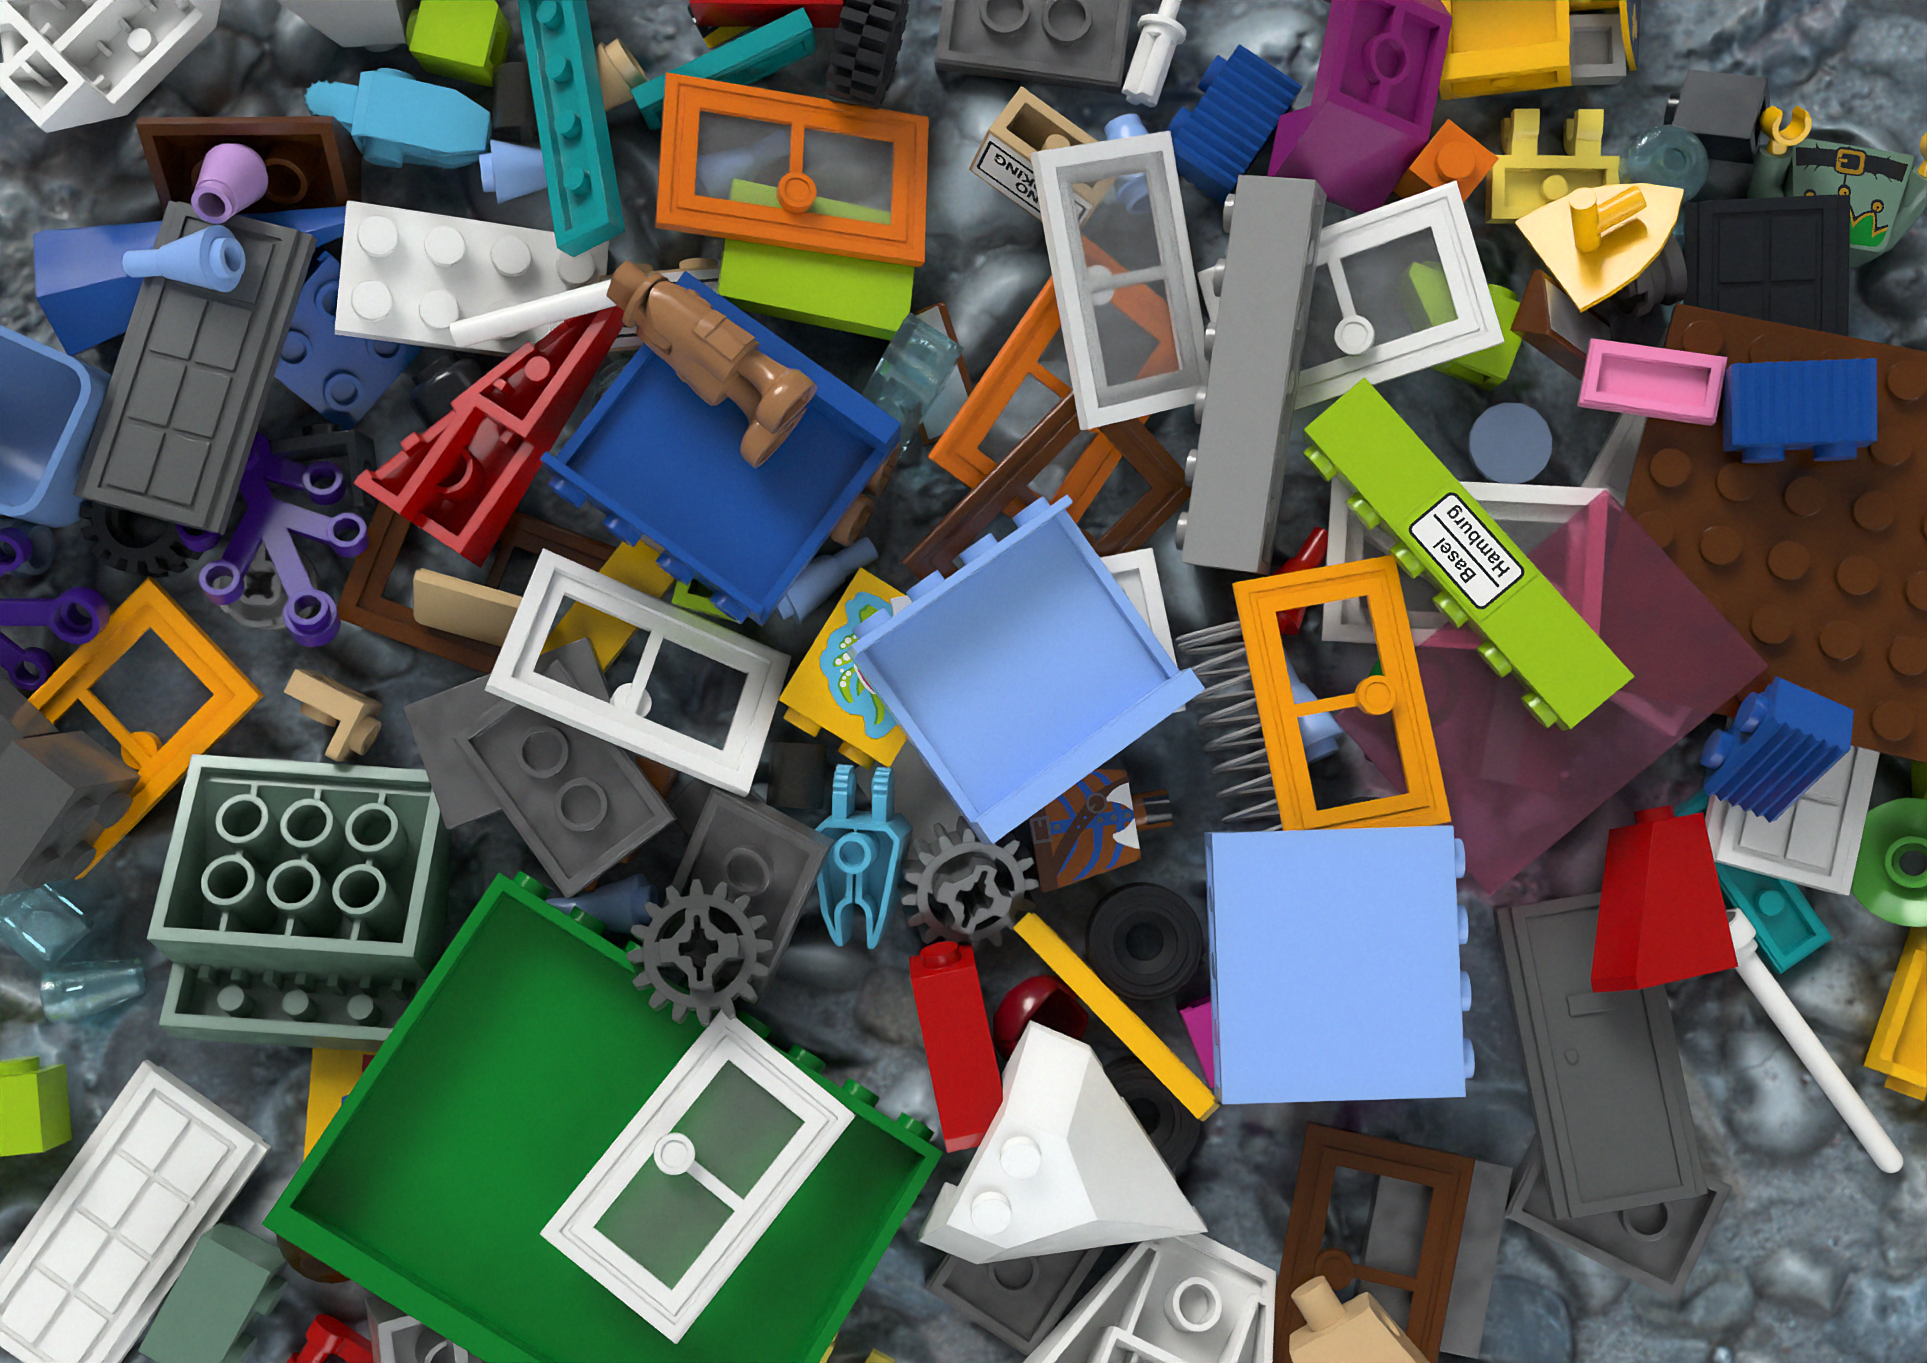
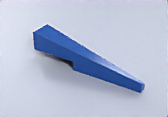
M346 206L236 215L311 234L317 239L315 251L343 238ZM162 221L50 229L33 234L36 299L67 355L73 356L92 350L126 334L144 277L133 278L128 276L123 268V256L127 251L153 249Z

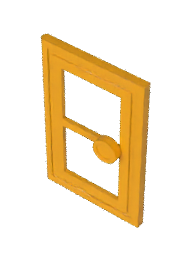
M1391 555L1232 583L1283 831L1414 827L1452 822L1399 573L1394 558ZM1366 596L1383 676L1374 675L1363 679L1357 685L1353 694L1294 704L1276 612ZM1356 706L1365 714L1372 716L1391 711L1408 793L1317 811L1297 717Z
M150 576L110 615L106 627L91 641L82 644L28 699L53 725L80 700L121 744L123 761L129 767L139 770L137 773L142 776L129 794L133 799L130 808L116 824L104 829L93 845L97 850L94 859L81 874L75 877L76 880L83 878L187 774L192 754L206 755L265 696L168 592ZM150 627L214 694L164 746L158 736L152 732L140 731L130 733L90 690Z

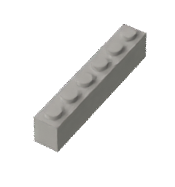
M1238 175L1236 194H1228L1225 200L1223 229L1225 233L1230 234L1226 258L1218 259L1214 271L1213 291L1216 297H1220L1217 322H1210L1208 324L1204 338L1205 360L1211 361L1207 386L1201 385L1199 387L1194 407L1195 422L1201 424L1198 449L1190 450L1185 467V484L1187 487H1192L1189 511L1188 513H1181L1175 536L1177 550H1183L1181 563L1270 575L1327 196L1316 180Z

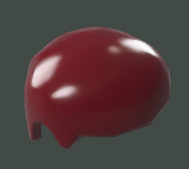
M1046 974L1025 979L1010 989L1003 997L993 1017V1042L1000 1055L1007 1062L1009 1061L1030 1020L1081 1041L1088 1025L1089 1016L1077 1002L1079 996L1063 980L1057 976Z

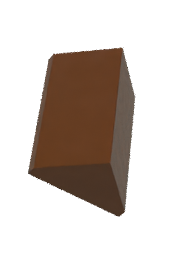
M334 116L139 118L136 122L137 131L163 214H165L169 201L191 204V197L199 178L203 160L208 151L220 144L233 143L248 146L257 152L264 161L268 175V187L264 196L236 214L346 206L347 200L361 202L362 154L359 152L351 133Z

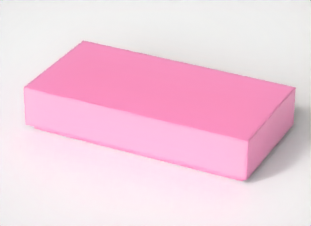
M1591 338L1588 344L1577 406L1712 426L1716 422L1728 357Z

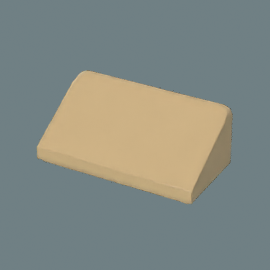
M423 568L420 571L416 570L413 578V615L415 621L439 630L499 647L503 646L522 600L521 596Z

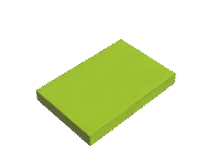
M733 179L728 200L783 208L776 198L777 189ZM815 198L811 208L805 211L890 225L891 214L821 198ZM723 238L716 293L743 311L903 343L908 334L915 267Z

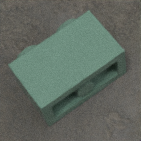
M226 1219L203 1233L138 1352L158 1363H245L257 1341L256 1337L249 1334L260 1314L267 1317L272 1312L288 1285V1280L281 1277L288 1262L283 1257L280 1249Z

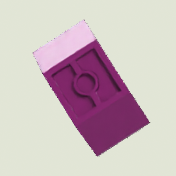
M1323 0L1330 3L1331 6L1311 106L1279 116L1267 177L1316 180L1327 195L1326 201L1359 214L1381 207L1429 140L1453 19L1441 0Z

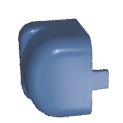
M0 325V514L54 528L69 526L82 519L79 517L80 506L90 507L93 502L74 496L73 492L112 375Z

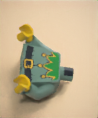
M1771 106L1763 111L1760 117V128L1769 137L1767 144H1763L1759 148L1747 190V198L1850 195L1849 268H1858L1882 253L1890 251L1927 206V132L1921 138L1919 145L1924 161L1920 166H1913L1914 155L1806 139L1812 127V119L1809 113L1799 106L1794 107L1791 122L1782 131H1779V125L1783 116L1782 110L1776 106Z

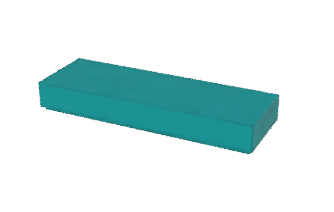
M802 7L668 73L747 86L816 53L818 49L813 26ZM666 73L630 90L650 130L662 127Z
M1703 788L1674 807L1675 816L1679 817L1703 812L1705 819L1710 796L1706 794ZM1715 862L1725 905L1728 909L1740 908L1755 928L1756 935L1754 940L1758 944L1756 950L1772 972L1782 974L1832 939V936L1795 883Z

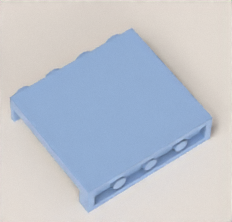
M1068 494L1051 506L1044 496L1030 504L1012 518L1018 529L1000 542H997L992 533L977 541L959 555L965 566L947 579H944L938 570L924 578L906 592L913 603L891 617L885 607L871 615L852 630L858 641L852 644L846 652L983 845L997 842L1205 690L1191 668L1182 671L1177 668L1070 517L1066 508L1073 501Z
M1432 825L1255 832H1204L1214 1094L1222 1104L1466 1097L1465 1078L1473 1077L1475 1062L1471 1040L1463 1038L1462 1011L1470 1010L1471 984L1468 973L1460 971L1459 945L1466 944L1468 940V917L1465 906L1463 904L1457 905L1456 878H1462L1465 873V850L1462 840L1454 838V826Z

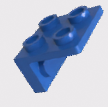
M324 247L315 250L312 255L274 376L333 424L341 425L342 431L351 430L425 346L336 335L335 321L341 262Z

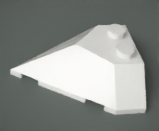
M0 0V37L3 63H0V87L46 133L128 115L216 28L221 0Z
M1030 1020L1001 1075L1003 1102L960 1184L955 1186L948 1182L944 1183L918 1233V1241L972 1263L983 1264L1208 1232V1229L1195 1206L1190 1205L1177 1185L1174 1174L1124 1097L1121 1098L1104 1073L1103 1065L1091 1046Z

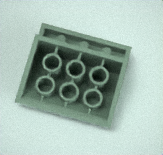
M192 754L147 935V940L173 961L159 1026L176 1039L378 1052L445 952L450 888L451 830H447L426 770Z

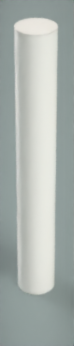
M611 279L453 322L450 324L452 339L458 348H463L617 306L606 296Z

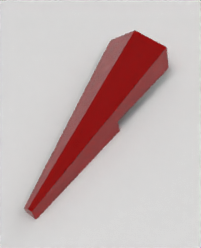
M614 306L564 320L536 344L528 340L450 402L453 410L424 433H411L400 442L403 449L375 472L366 469L357 477L353 484L481 568L541 467V456L545 451L549 453L624 326L622 322L624 311L620 307Z

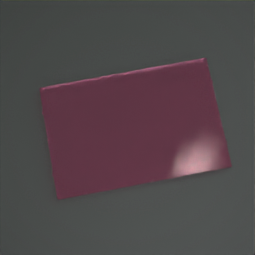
M1606 489L1527 554L1526 557L1635 676L1572 729L1562 731L1556 723L1546 729L1520 700L1528 692L1511 673H1508L1504 678L1499 677L1478 654L1476 648L1483 641L1466 622L1461 627L1456 628L1448 621L1415 649L1452 821L1437 825L1454 826V838H1460L1464 845L1465 869L1489 896L1494 894L1769 667L1736 631L1735 625L1728 622L1645 532L1643 525L1638 524ZM1358 706L1343 709L1334 719L1361 748L1365 759L1373 762L1400 794L1408 793L1391 711L1372 716L1362 712Z

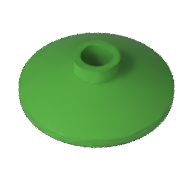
M1902 798L1888 801L1867 812L1850 890L1867 910L1885 921L1907 927H1926L1927 868L1920 875L1910 876L1902 871L1900 863L1902 857L1909 852H1919L1927 859V799Z

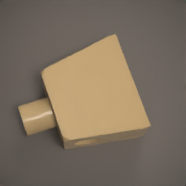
M1318 1276L1298 1287L1291 1295L1307 1322L1305 1326L1290 1335L1289 1352L1293 1363H1430L1369 1292L1361 1293L1341 1304L1325 1276Z

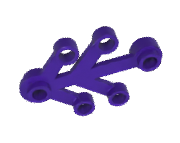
M257 431L238 492L241 490L248 509L221 560L212 561L201 570L199 583L205 596L212 603L217 605L234 603L244 592L245 584L243 578L262 542H264L289 599L284 605L282 614L283 621L291 638L298 644L306 647L322 646L333 640L338 634L341 626L340 615L334 600L327 593L314 590L289 532L329 545L340 556L355 557L363 553L369 545L368 530L364 520L353 513H341L331 518L274 499L266 481L307 492L308 497L319 505H331L338 502L345 494L346 485L341 470L334 463L319 461L308 467L270 454L268 439ZM321 478H332L335 480L334 484L329 488L318 489L314 487V484ZM176 524L177 532L183 544L195 552H204L214 548L222 536L221 534L207 531L202 535L192 536L188 534L191 527ZM355 529L359 531L358 536L353 540L341 541L337 539L339 533L343 530ZM221 576L233 578L231 584L224 589L211 588L214 580ZM319 606L321 608L320 612L313 618L303 619L298 617L299 612L307 607Z
M6 527L0 529V541L11 544L16 552V558L10 557L3 552L0 546V579L6 572L16 570L32 555L33 545L30 538L17 528ZM86 587L70 588L56 599L0 598V626H49L57 637L71 644H84L91 641L106 627L110 617L105 598L99 592ZM76 603L86 608L92 618L80 614L76 608ZM0 631V666L8 671L10 679L18 687L25 690H37L56 671L53 657L46 650L39 647L22 649ZM24 661L34 664L38 668L40 676L31 674L25 668Z

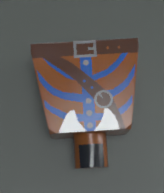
M1095 769L1029 817L1028 824L1037 877L1039 879V889L1041 892L1053 891L1140 860L1141 853L1137 832L1173 826L1167 789L1130 794L1126 769Z

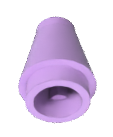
M220 144L209 150L203 160L199 178L191 197V204L195 213L206 222L220 224L260 200L268 187V175L264 161L257 152L242 144Z

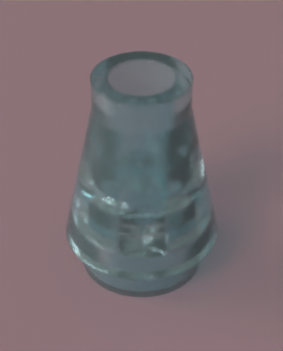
M138 957L117 961L58 962L54 970L43 972L40 975V999L45 1015L51 1023L65 1020L67 1024L73 1025L130 998L145 995L147 992L145 970Z

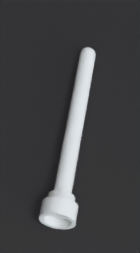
M1740 908L1726 910L1738 967H1735L1736 971L1876 1165L1886 1173L1899 1171L1903 1166L1901 1153L1756 954L1755 950L1758 944L1754 940L1756 935L1755 928Z

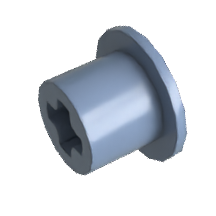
M1504 402L1488 408L1475 420L1469 433V458L1472 466L1485 478L1495 483L1521 484L1534 479L1546 467L1552 453V435L1547 422L1535 409L1521 403Z

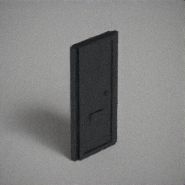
M1834 194L1709 200L1685 203L1683 205V257L1687 271V291L1682 304L1848 336L1850 195Z

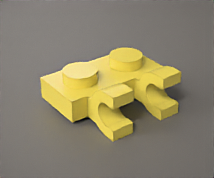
M1514 109L1511 111V118L1501 120V145L1505 155H1495L1499 159L1486 174L1485 224H1515V221L1546 204L1570 195L1576 189H1592L1605 185L1619 184L1620 156H1601L1604 109H1578L1574 112V119L1567 118L1563 121V145L1568 156L1537 155L1540 109Z

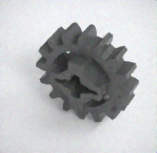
M963 816L958 817L956 831L950 833L940 823L933 825L936 840L929 844L924 840L916 838L913 846L919 857L918 860H902L900 865L903 876L907 881L899 883L897 891L902 904H905L902 909L909 926H917L922 941L926 944L934 941L938 936L941 942L952 941L958 944L959 941H964L966 944L972 943L974 954L978 953L980 940L987 937L996 947L1003 945L1002 936L999 931L1004 927L1014 930L1013 927L1020 921L1017 912L1019 910L1034 911L1036 907L1028 890L1039 887V879L1033 867H1030L1035 862L1026 845L1019 846L1020 842L1014 830L994 844L983 845ZM996 857L1007 866L1008 878H1003L999 870H997L994 864ZM928 893L934 894L936 901L941 902L943 907L941 913L929 904Z
M693 879L690 895L682 898L672 885L667 887L666 895L669 904L662 909L656 904L647 902L644 908L652 922L649 927L632 925L630 931L636 939L643 942L642 949H635L627 953V960L630 964L645 967V971L632 980L638 991L655 987L656 991L652 994L648 1004L657 1012L669 1002L672 1003V1019L678 1024L683 1023L689 1011L697 1012L702 1027L710 1026L712 1010L721 1008L729 1020L736 1018L733 1001L740 996L745 1001L754 1004L758 998L749 984L752 979L769 980L771 975L770 969L758 963V957L774 953L772 941L756 939V935L768 926L764 915L748 919L746 914L752 905L751 898L744 894L734 903L729 902V888L727 883L724 882L718 884L713 895H707L704 892L700 879ZM711 911L729 918L736 924L743 935L737 936L736 933H722L713 925ZM685 915V924L672 938L661 939L668 926L677 918ZM699 926H701V930L710 948L718 950V953H712L707 956L706 966L703 967L702 981L691 957L684 956L685 952L695 950L696 940L699 939ZM741 963H743L739 974L733 982L717 992L716 982L729 967L741 966ZM659 970H666V972L679 971L688 979L690 995L678 992L669 986L662 978Z

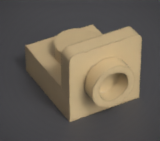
M294 670L284 693L303 702L299 711L315 721L332 727L336 726L338 720L341 721L325 752V756L338 762L353 761L357 758L358 754H366L380 732L381 721L376 718L383 704L317 670Z

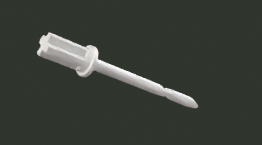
M1162 0L1158 14H1146L1140 17L1137 26L1141 35L1121 92L1127 95L1126 101L1134 105L1142 103L1150 108L1157 105L1177 45L1182 44L1187 36L1186 29L1175 20L1182 0Z

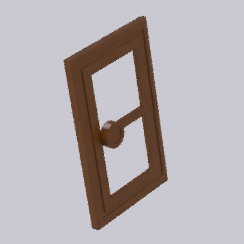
M1073 388L901 560L920 581L937 570L944 579L957 572L959 569L952 562L953 559L1016 496L1027 507L1038 500L1027 485L1082 431L1079 426ZM1138 418L1097 427L1150 485L1146 493L1096 543L1089 532L1079 528L1100 558L1137 551L1191 496L1192 487H1187L1185 484V471Z
M379 501L368 528L369 545L363 553L357 555L337 604L340 619L469 668L491 674L502 647L419 624L415 621L413 609L382 598L412 523ZM515 509L498 538L502 543L485 586L499 589L515 547L539 556L544 548L597 572L601 570L617 547Z
M1307 1120L1275 1291L1272 1363H1293L1289 1352L1290 1335L1305 1326L1307 1322L1291 1295L1298 1287L1315 1278V1276H1325L1333 1290L1345 1288L1353 1278L1413 1291L1405 1334L1430 1363L1438 1362L1476 1161L1475 1157ZM1336 1165L1433 1187L1416 1277L1353 1263L1349 1254L1340 1248L1332 1247L1320 1252Z

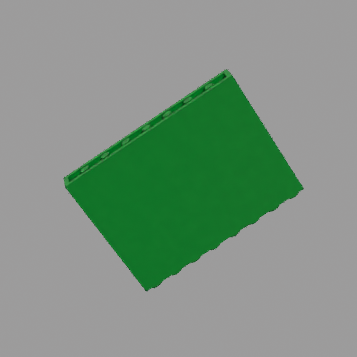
M518 871L513 880L498 872L261 1225L486 1363H819L944 1153L929 1143L935 1132L901 1112L896 1122L874 1109L880 1100L879 1096L850 1078H847L842 1088L820 1075L826 1063L796 1044L792 1045L788 1053L783 1052L766 1041L772 1029L739 1009L736 1013L738 1020L856 1116L687 1332L675 1344L542 1237L540 1232L706 1027H702L696 1011H689L683 1023L678 1024L672 1019V1003L669 1002L657 1012L650 1007L648 1003L656 988L652 987L638 991L632 980L645 971V967L632 965L627 960L628 952L642 949L643 947L629 940L625 948L621 950L601 937L607 925L575 905L568 915L564 914L546 902L552 891L521 871ZM661 975L664 981L673 989L690 995L688 979L685 976L682 977L677 985ZM717 1009L712 1010L711 1021L719 1013ZM727 1060L669 1133L677 1132L686 1135L694 1145V1160L744 1199L805 1121L730 1060ZM653 1152L594 1227L672 1290L734 1210L686 1171L678 1175H670L661 1171L655 1163Z

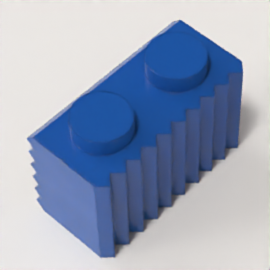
M1241 44L1236 47L1228 61L1218 55L1198 84L1197 88L1205 94L1192 112L1183 106L1166 129V131H1171L1178 176L1184 177L1188 183L1194 184L1199 190L1204 191L1209 197L1215 198L1218 203L1224 205L1228 194H1233L1237 187L1238 175H1246L1277 130L1279 116L1290 111L1303 86Z
M1876 358L1731 364L1725 370L1722 391L1723 451H1742L1743 463L1784 461L1785 450L1813 449V460L1815 461L1850 460L1857 458V448L1867 447L1877 441Z
M1775 677L1772 685L1768 684L1765 692L1760 694L1751 692L1744 699L1737 712L1735 721L1732 722L1729 729L1726 728L1725 731L1716 729L1706 741L1700 758L1701 764L1706 766L1703 790L1708 796L1715 794L1720 802L1728 800L1732 807L1740 805L1744 812L1752 810L1756 817L1764 815L1769 823L1776 821L1850 751L1854 710L1782 678Z

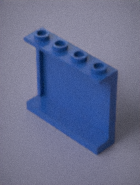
M685 271L675 283L676 285L682 286L687 290H695L713 306V310L722 313L730 321L756 337L755 340L761 345L758 351L788 368L800 370L817 384L818 389L815 395L805 406L807 410L790 435L761 466L755 469L743 459L740 453L741 441L749 424L744 412L729 397L716 406H710L686 382H683L677 376L676 371L643 343L558 455L554 457L545 451L540 460L550 476L553 477L547 484L548 487L565 501L578 509L587 501L606 515L601 524L618 539L631 547H634L639 540L643 541L660 553L655 563L674 579L688 586L691 580L695 578L713 591L714 594L709 600L710 603L726 616L739 624H742L748 616L760 626H763L899 443L901 423Z

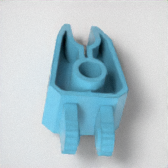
M390 68L361 72L359 86L335 81L329 84L327 80L325 82L318 80V83H311L312 86L306 88L307 94L304 95L306 99L304 104L311 116H334L351 133L359 152L364 154V160L372 164L388 168H401L403 163L453 170L480 163L479 153H489L493 122L490 121L491 113L455 89L416 81V78L411 74Z
M838 764L833 778L832 815L815 829L835 840L817 879L821 914L836 946H843L851 938L855 903L859 904L865 911L868 949H874L885 936L899 902L897 885L902 883L904 878L900 865L902 860H907L913 827L901 813H894L895 776L893 768L877 767L871 785L873 795L872 811L855 810L857 778L854 765Z

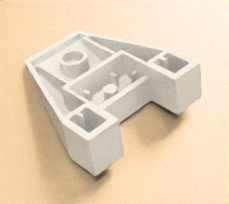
M1200 1233L1135 1242L1023 1363H1272L1276 1271Z

